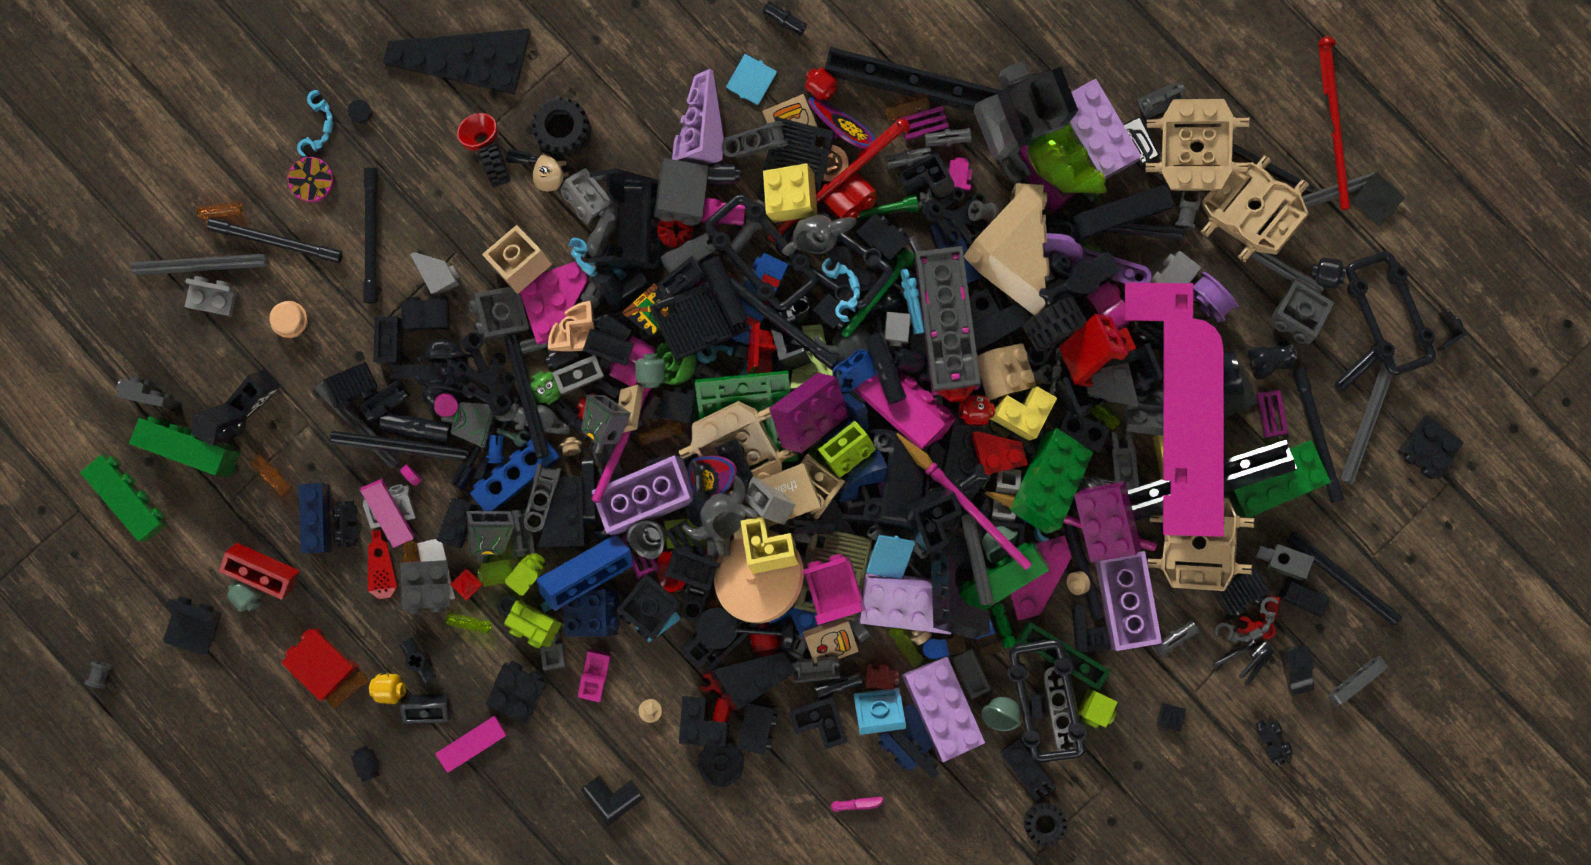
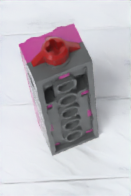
M963 247L918 251L915 255V265L932 395L940 394L950 402L964 401L973 390H979L981 382Z

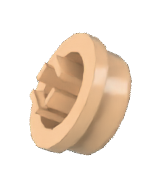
M832 145L831 153H829L823 178L825 182H831L849 166L845 151L838 146Z
M294 301L281 302L270 313L269 320L272 329L276 334L284 338L299 336L308 325L306 310L302 305Z

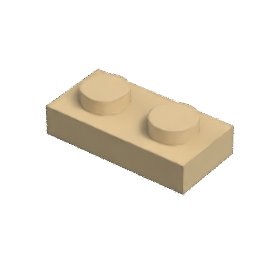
M639 385L620 390L618 404L631 412L623 433L637 429L644 390Z

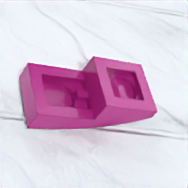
M594 649L588 650L584 673L579 687V698L596 702L601 701L611 653Z

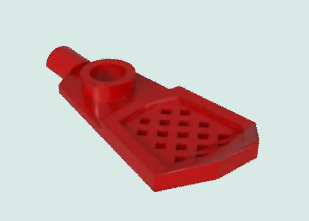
M381 530L371 531L372 542L368 545V592L378 599L391 598L397 590L398 584L387 542L381 539ZM379 548L383 551L381 557H377L375 554Z

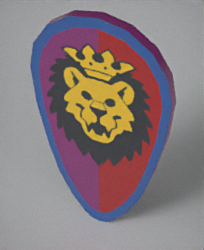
M814 97L809 98L808 102L811 108L835 132L834 139L842 137L850 144L865 149L875 140L873 134L854 118L822 100L818 101Z
M702 456L693 459L698 461L700 465L707 467L703 472L704 489L710 498L718 493L724 494L731 487L737 472L736 466L732 461L721 456ZM689 464L688 478L694 491V475Z

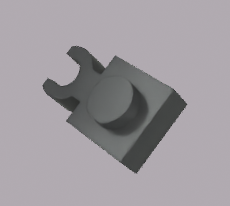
M560 630L555 634L551 646L540 648L543 671L568 667L565 644H558L561 638Z

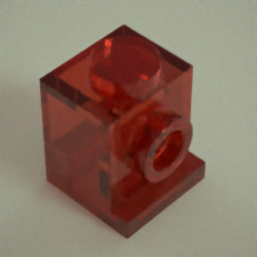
M867 663L866 688L894 690V684H899V670L890 669V665L876 664V668H872V663Z

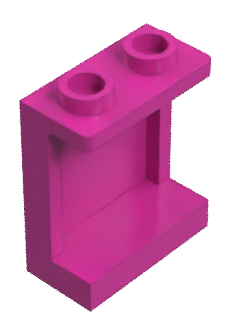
M841 553L829 557L830 562L821 564L820 560L806 564L808 569L804 570V575L807 578L817 611L815 618L818 625L866 611L850 556L843 557Z

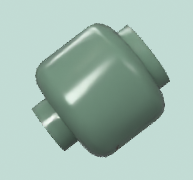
M643 354V358L638 359L635 363V379L638 383H641V387L657 388L659 384L665 381V362L657 358V354Z
M238 580L234 581L227 588L229 590L227 598L237 611L248 610L252 612L260 606L261 590Z

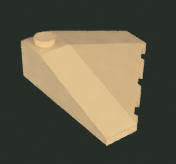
M1026 185L975 239L965 253L964 258L981 275L1035 316L1047 306L1045 300L1039 296V291L1042 288L1046 289L1045 276L1050 274L1048 257L1044 258L1043 243L1047 242L1046 224L1041 225L1040 210L1045 209L1044 199L1030 185Z

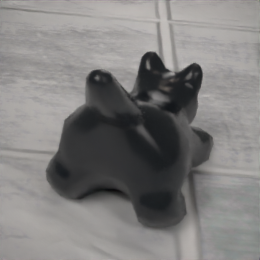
M893 285L862 320L860 325L868 324L878 316L886 319L887 312L901 313L899 308L901 299H899L897 292L898 287ZM860 294L858 299L862 300L863 296ZM854 308L856 313L860 310L858 308Z
M1287 341L1280 342L1271 348L1264 346L1253 347L1247 353V356L1252 359L1250 364L1255 367L1253 375L1259 380L1270 376L1277 369L1294 368L1295 361L1297 360V351Z

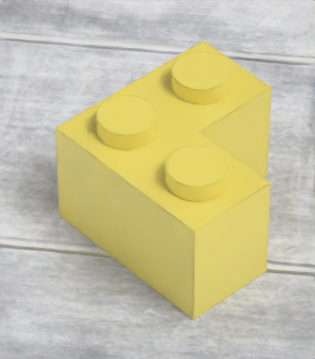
M1039 387L1030 389L1023 403L1006 395L999 398L995 406L994 417L990 419L1028 441L1036 439L1057 397Z
M762 516L741 521L747 565L752 574L799 565L796 545L791 533L770 537L768 524Z

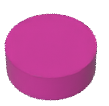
M450 393L439 394L434 400L436 413L444 417L453 415L458 409L456 397Z
M408 464L401 469L402 475L412 485L417 486L422 481L419 474Z

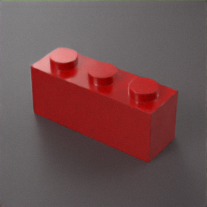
M236 543L225 552L218 572L282 600L293 590L300 570Z

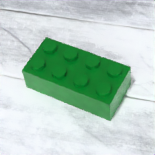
M149 416L148 419H138L129 444L212 475L231 478L240 455L239 451L233 450L234 445L221 442L212 446L191 435V429L177 426L167 420Z
M1058 428L1042 435L1009 510L1045 534L1060 529L1093 452Z
M1312 440L1289 448L1294 458L1296 471L1228 492L1240 518L1253 517L1331 483Z

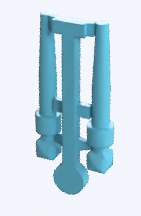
M903 269L901 270L903 280L901 284L905 290L903 293L908 305L913 334L923 333L925 331L918 298L919 290L916 289L917 281L916 278H909L908 270Z

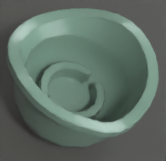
M1004 526L996 527L1015 545L1018 532H1013ZM986 533L982 540V548L988 561L996 564L1000 557L1004 555L1009 556V553L989 533Z
M997 697L992 699L982 709V718L985 724L992 729L1010 731L1022 723L1020 706L1010 698Z

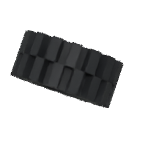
M497 143L480 148V157L492 187L511 182L506 163Z
M1049 802L1036 803V806L1032 805L1030 811L1026 812V819H1024V829L1027 835L1040 846L1046 845L1050 847L1051 844H1058L1060 839H1064V833H1067L1066 826H1068L1065 814L1056 805ZM1044 815L1051 816L1054 820V828L1048 833H1042L1037 828L1038 819Z

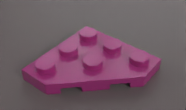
M576 261L540 274L520 292L538 345L548 342L554 324L558 323L559 325L566 317L564 312L579 303L578 299L589 284L587 274Z
M1065 535L1046 542L1035 543L1048 561L1049 571L1010 594L1018 621L1040 615L1072 558Z

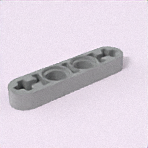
M1050 666L1043 672V682L1057 751L1065 750L1061 748V745L1064 744V737L1062 735L1058 737V733L1068 732L1071 719L1061 675L1059 678H1056L1057 686L1062 685V689L1049 690V687H1054L1052 680L1048 679V676L1051 675L1053 670L1056 673L1054 666ZM1056 693H1061L1064 696V702L1060 706H1055L1052 703V697ZM1060 716H1066L1069 721L1068 726L1064 729H1060L1056 725V720ZM1066 734L1068 742L1072 743L1069 749H1076L1075 741Z

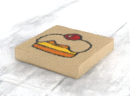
M804 94L762 111L767 124L775 122L776 117L818 127Z
M836 619L803 632L814 664H818L817 658L833 656L840 659L859 652L847 619Z

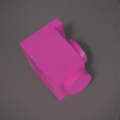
M955 158V160L950 161L948 172L954 181V188L960 187L964 190L965 194H968L971 185L966 183L971 182L972 170L968 169V159Z

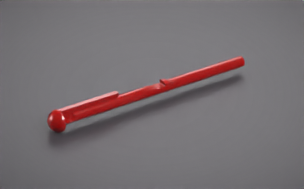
M1325 36L1318 43L1324 95L1328 94L1330 117L1334 127V133H1331V138L1334 145L1340 209L1348 210L1350 209L1332 50V46L1336 45V41L1330 36Z
M903 118L897 119L891 127L869 144L866 149L862 150L857 155L859 157L829 184L826 183L816 194L817 205L902 132L908 134L910 131L909 122ZM800 219L784 221L776 229L782 235ZM767 235L772 242L775 241L770 235Z

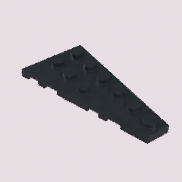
M518 29L388 41L383 63L391 67L515 95L531 30Z
M990 400V403L994 404L995 407L998 400ZM956 402L954 416L956 420L951 425L942 470L954 485L969 477L974 472L975 466L979 464L972 432L978 431L1006 439L1012 432L989 419L986 425L966 424L959 417L960 402ZM983 481L976 482L964 492L965 497L970 502L978 493ZM961 505L960 508L963 514L943 522L944 530L956 532L962 521L961 516L967 512Z

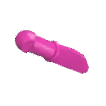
M873 797L852 799L851 801H835L831 804V809L839 812L877 808L882 805L883 798Z

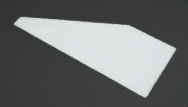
M436 539L417 543L421 561L446 560L443 544ZM448 570L449 598L452 600L455 599L453 587L450 585L451 578Z

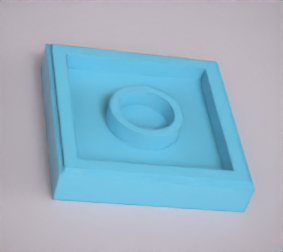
M899 688L854 694L860 735L906 729Z

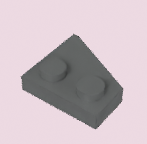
M1129 363L1100 368L1091 376L1093 385L1091 387L1085 386L1087 396L1097 399L1103 398L1113 403H1122L1129 405L1131 408L1138 407Z

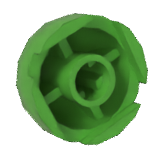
M667 342L665 344L661 343L657 347L654 354H657V358L665 362V381L663 383L680 385L692 378L697 367L696 354L675 361Z

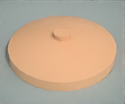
M769 530L770 537L780 535L774 531ZM743 537L736 540L734 538L730 541V555L719 556L717 562L721 564L714 576L716 594L722 606L732 616L750 623L770 622L785 614L797 600L803 584L804 569L798 550L796 549L799 565L752 574L747 565Z

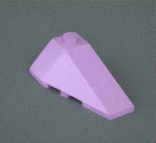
M708 69L694 76L687 98L689 107L686 115H682L680 121L683 124L680 136L676 135L674 140L673 160L706 166L722 160L724 137L713 70Z

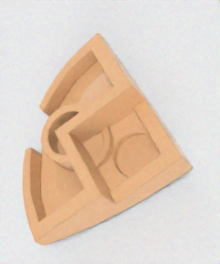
M591 301L579 303L564 312L566 317L559 325L555 323L552 327L548 340V350L583 351L590 328L595 330Z

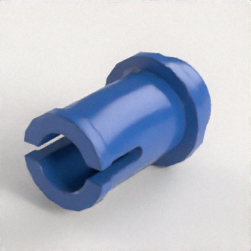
M489 435V456H486L488 463H502V459L505 458V456H502L504 436L498 435L496 440V435Z

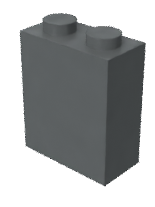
M664 158L660 166L654 217H659L660 220L667 222L673 220L682 221L685 225L699 224L703 216L708 166Z

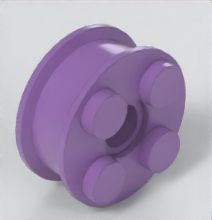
M1202 272V278L1193 286V301H1198L1201 304L1199 309L1207 317L1211 316L1218 323L1220 321L1224 322V316L1232 309H1238L1239 305L1215 278L1206 272Z

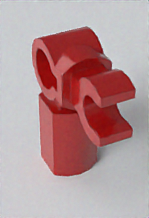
M1265 595L1266 598L1272 597L1279 602L1277 604L1269 601L1265 605V609L1268 612L1276 613V621L1281 598ZM1261 613L1263 620H1255V622H1252L1248 617L1239 616V619L1244 620L1247 626L1245 629L1236 628V631L1245 634L1257 628L1262 630L1263 626L1267 624L1266 614ZM1273 623L1270 624L1269 630L1263 633L1264 636L1261 638L1270 639L1275 635L1276 629Z
M708 673L703 674V677L708 678L711 684L708 687L701 685L700 689L706 692L713 689L716 690L715 693L722 695L721 698L718 697L712 720L728 723L731 712L730 705L711 675Z

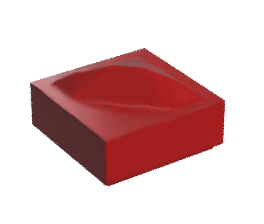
M466 568L450 585L468 601L481 588L483 583Z

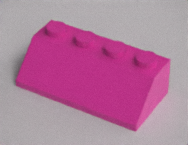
M898 370V374L907 398L900 402L888 404L881 383L877 378V373L854 389L860 397L921 450L942 439L956 420V417L951 414L947 407L942 406L934 399L930 392L925 391L917 384L913 377L908 376L903 371Z

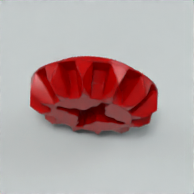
M660 220L657 227L660 240L672 248H679L684 243L690 241L694 232L692 225H685L682 221L676 220L670 222ZM675 223L677 225V228L682 230L679 231L676 238L674 231L670 230L673 228Z

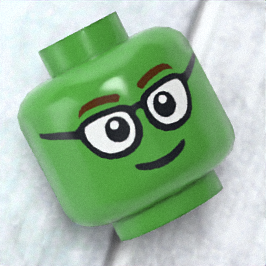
M541 370L531 377L533 381L531 388L534 398L538 403L549 405L562 396L552 372L543 373Z

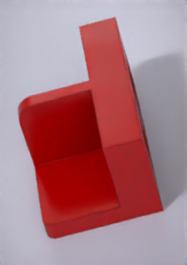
M754 323L749 331L747 375L772 372V354L776 350V345H773L772 331L760 330V323Z

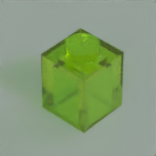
M507 559L480 564L481 569H478V578L480 583L483 582L484 587L505 584V580L513 572L512 560Z

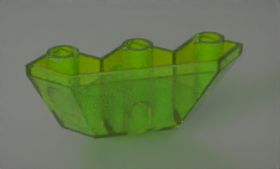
M1069 123L1064 128L1048 133L1036 143L1028 145L1027 154L1037 174L1062 192L1104 193L1107 191L1104 185L1106 179L1103 173L1089 165L1087 160L1089 154L1085 146L1072 140L1070 134L1072 128Z

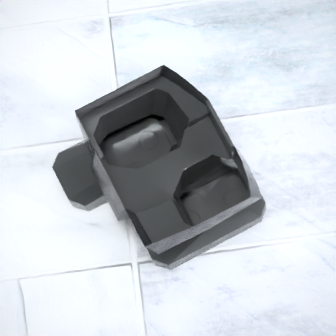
M1022 61L1001 70L998 78L1003 91L999 95L991 96L976 103L973 110L992 157L999 161L1018 153L1022 146L1034 144L1046 134L1064 128L1076 115L1078 107L1061 67L1043 73H1031L1028 66Z

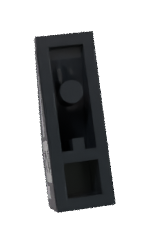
M265 369L248 375L226 403L245 412L248 419L280 388V385Z

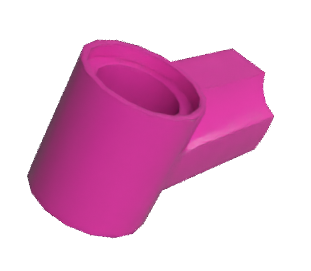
M705 198L703 216L700 223L705 224L707 219L726 203H722V201L717 199ZM736 206L715 225L722 223L743 226L745 206Z

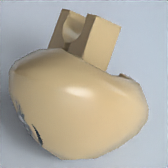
M542 153L533 170V182L536 188L545 192L557 190L561 186L563 179L569 176L568 172L563 173L561 167L566 165V161H556L550 155Z

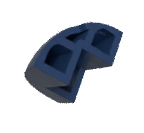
M875 450L869 457L862 460L851 471L841 477L845 483L838 491L840 503L858 499L859 486L885 481L887 466L880 451Z

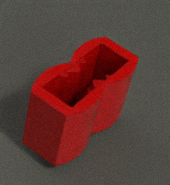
M857 173L824 199L825 209L836 220L846 217L857 219L861 211L870 209L875 204L877 199L876 190Z

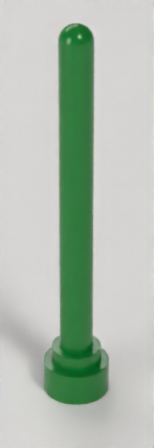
M916 194L907 195V198H904L901 202L865 209L859 213L856 221L870 218L875 213L879 216L905 210V212L910 211V213L919 212Z
M906 249L899 253L896 261L897 264L893 268L892 277L867 308L860 309L842 331L844 337H849L898 278L901 270L912 268L915 264V255Z

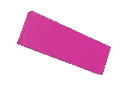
M383 479L361 488L360 491L393 548L414 539V533Z
M495 715L435 754L448 773L507 736V733Z

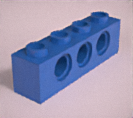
M530 439L526 443L527 448L522 452L520 450L514 452L508 458L510 461L504 466L502 464L498 465L491 471V477L486 481L481 479L473 486L474 490L470 494L484 511H497L532 483L538 463L542 464L543 467L550 468L562 458L547 439L550 452L547 458L538 459V462L533 466L528 464V456L535 453L532 439ZM517 467L520 470V476L518 479L512 480L510 478V471ZM495 482H500L502 491L495 495L492 492V485Z

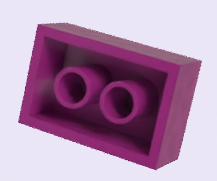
M816 373L769 408L782 447L799 453L805 451L849 417L837 377Z
M1125 481L1080 489L1074 495L1090 562L1132 556L1139 552L1141 544Z

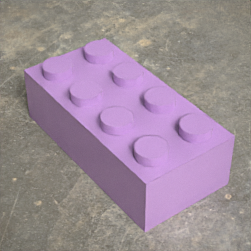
M1097 79L1072 91L1078 112L1064 128L1096 183L1099 184L1136 163L1140 159L1141 154Z
M674 455L608 483L600 503H596L606 533L614 536L628 531L632 525L639 521L655 520L688 506L692 502L694 491L690 485L683 459Z
M1139 551L1136 555L1095 562L1111 650L1120 651L1162 643L1145 551Z
M866 572L861 593L866 611L857 613L860 624L951 634L950 632L933 628L931 578L903 575L902 579L883 578L881 575Z
M948 657L938 658L901 675L939 761L945 762L985 743Z

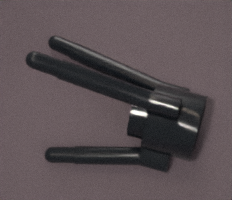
M1262 639L1257 643L1252 640L1245 647L1215 662L1213 666L1217 667L1251 650L1249 656L1253 661L1239 675L1242 679L1254 668L1244 683L1248 686L1274 652Z

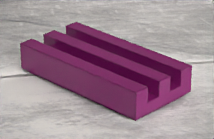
M943 106L902 117L911 122L935 114L940 115L910 124V130L939 121L942 122L941 125L906 134L903 132L905 141L922 137L926 133H936L949 129Z
M1275 390L1256 394L1264 439L1288 435L1281 391ZM1271 396H1275L1281 431L1277 430ZM1264 397H1266L1272 433H1270Z
M627 534L621 537L622 542L631 551L633 568L638 579H642L645 574L651 575L653 572L660 571L656 559H650L653 567L649 568L645 557L639 555L644 567V571L641 572L629 545Z

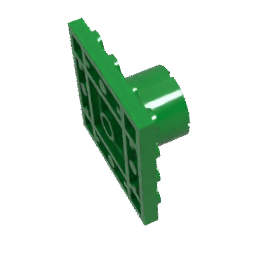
M788 371L695 380L700 419L737 401L760 412L773 406L791 393ZM772 416L763 420L766 431L780 452L785 450L781 445ZM796 452V455L785 459L784 462L798 461V452ZM766 458L754 465H762L769 460Z

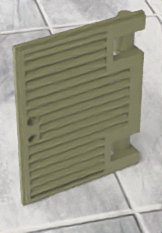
M834 531L832 534H815L810 536L811 542L807 543L803 569H808L806 564L820 560L821 564L830 562L829 557L841 553L843 557L850 556L859 589L862 593L873 539ZM818 536L825 537L823 548L816 547ZM804 575L802 588L795 601L794 608L817 613L813 599L812 603L804 602L806 591H810L807 578ZM857 613L842 619L856 621Z

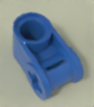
M865 349L857 350L849 358L836 365L832 371V375L837 377L842 392L854 390L876 374L871 356Z

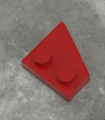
M978 431L971 433L978 462L984 465V473L987 475L1028 465L1022 442Z

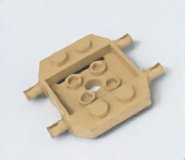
M1173 99L1163 118L1147 119V128H1161L1163 130L1162 162L1146 163V173L1159 172V174H1162L1170 191H1222L1231 174H1234V172H1248V162H1232V140L1235 127H1249V117H1233L1225 99ZM1175 124H1221V127H1175ZM1200 142L1204 148L1201 152L1196 153L1191 150V144Z
M1265 155L1257 164L1253 162L1248 163V172H1234V174H1231L1222 191H1210L1202 201V206L1209 222L1201 230V233L1209 237L1216 227H1220L1244 243L1246 247L1238 255V258L1243 262H1246L1255 251L1277 254L1308 217V211L1301 194L1309 184L1306 181L1304 183V180L1301 179L1293 189L1289 185L1275 180L1264 170L1271 162L1270 158ZM1252 201H1258L1261 203V207L1257 210H1252L1248 207V204ZM1284 201H1287V204L1273 219V221L1268 225L1264 232L1261 235H1258L1257 233L1272 217V215L1281 206V204Z
M739 401L694 422L692 425L691 445L679 450L682 459L693 454H698L699 457L719 456L715 447L737 438L739 445L744 448L743 454L749 467L768 458V462L751 469L753 476L760 480L782 472V462L796 455V452L789 449L780 452L769 437L762 422L771 417L769 408L758 412L755 408ZM731 485L724 494L733 491V486Z
M1224 498L1223 537L1202 536L1206 540V546L1198 550L1193 545L1194 539L1198 536L1165 535L1163 558H1148L1147 562L1157 563L1147 564L1148 568H1161L1172 588L1225 591L1235 574L1252 575V570H1243V568L1252 569V565L1236 563L1237 529L1240 527L1254 528L1253 523H1245L1254 522V518H1240L1230 499ZM1163 513L1150 516L1159 517L1150 518V522L1163 523ZM1176 561L1222 564V568L1176 565Z

